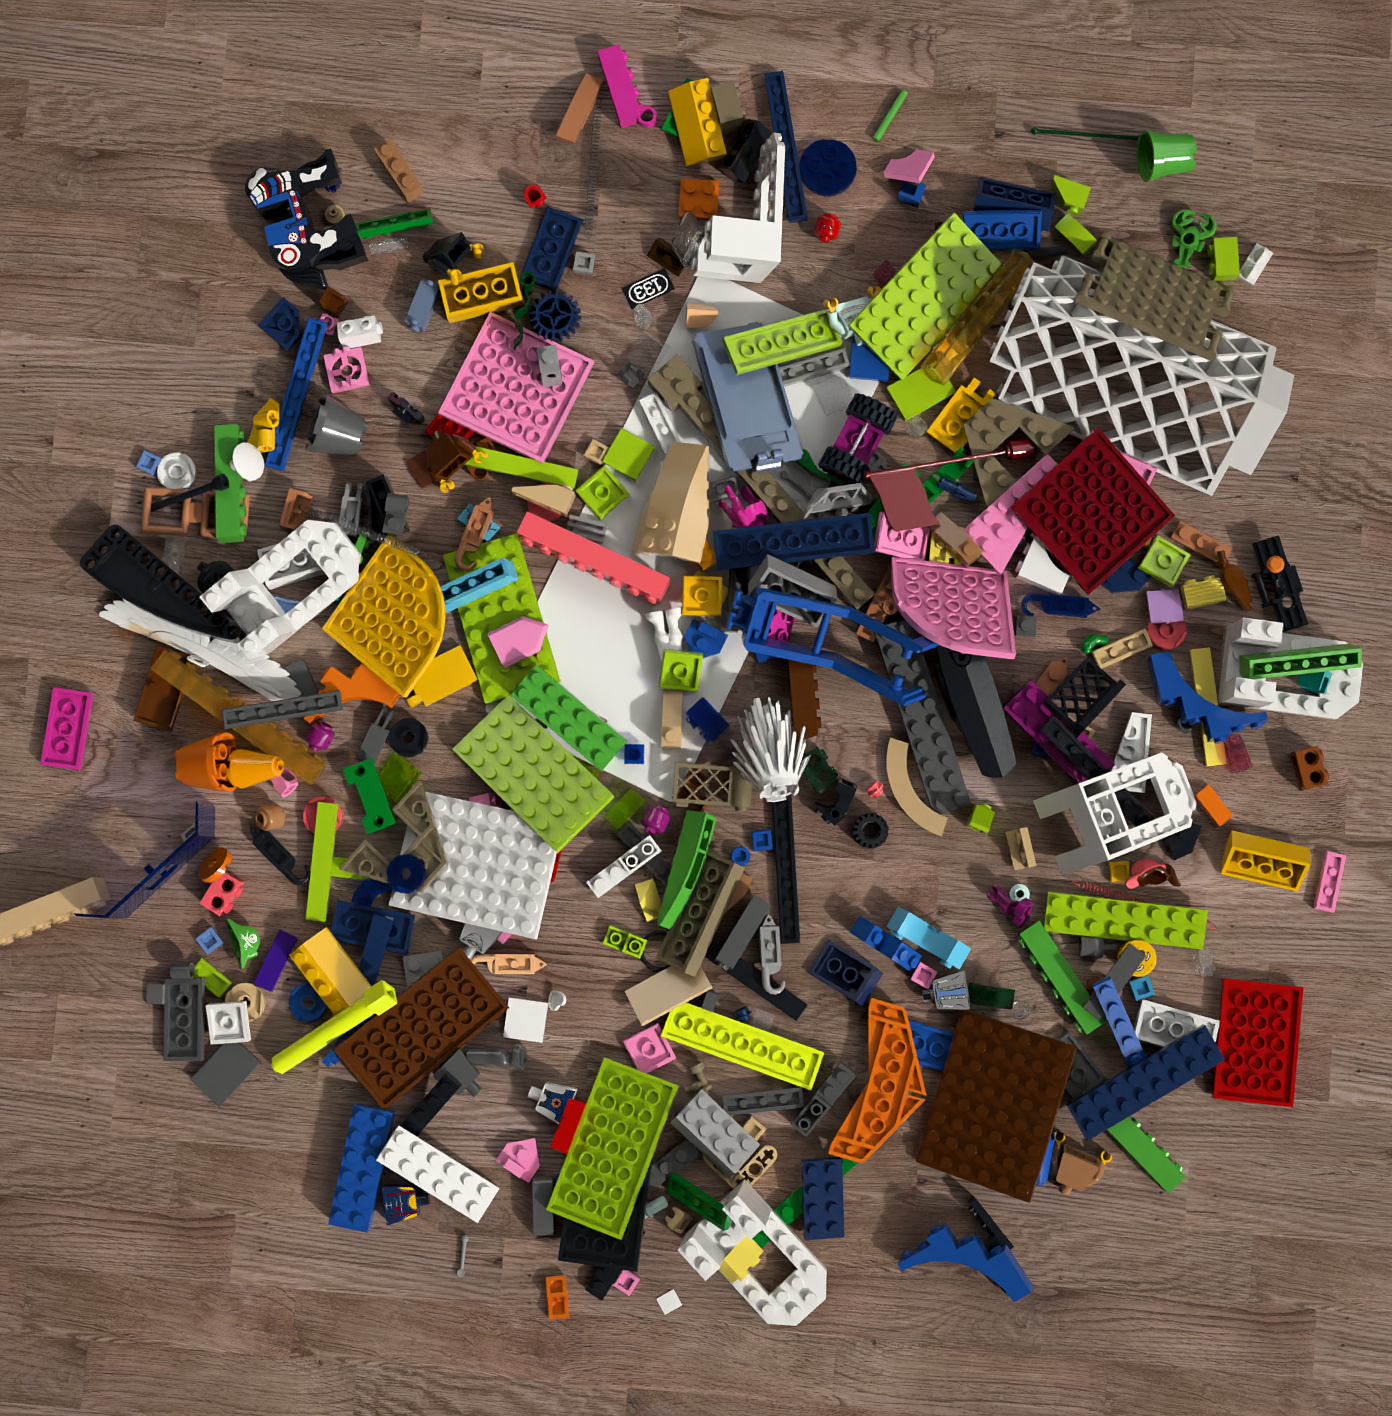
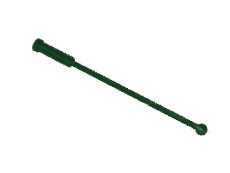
M1037 127L1031 129L1033 135L1042 133L1137 141L1140 134L1138 136L1042 130Z

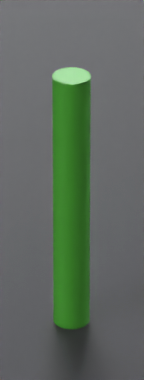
M902 89L890 107L872 137L874 141L879 142L908 94L905 90Z

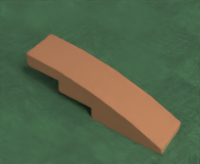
M585 74L556 135L558 139L575 145L588 115L590 116L594 103L597 100L596 97H598L604 83L603 79Z

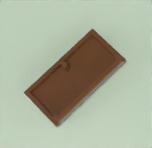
M156 646L133 721L172 732L193 666V662L187 660L189 655Z

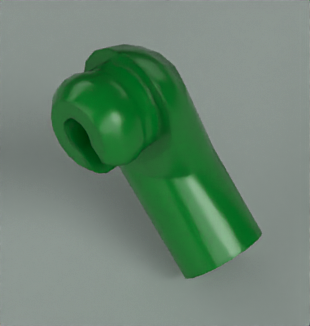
M1088 635L1081 642V651L1089 654L1091 648L1096 644L1107 645L1108 636Z

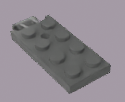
M172 963L170 966L171 977L165 978L164 1061H204L205 977L193 978L195 975L193 963ZM184 997L188 998L187 1004L183 1003Z

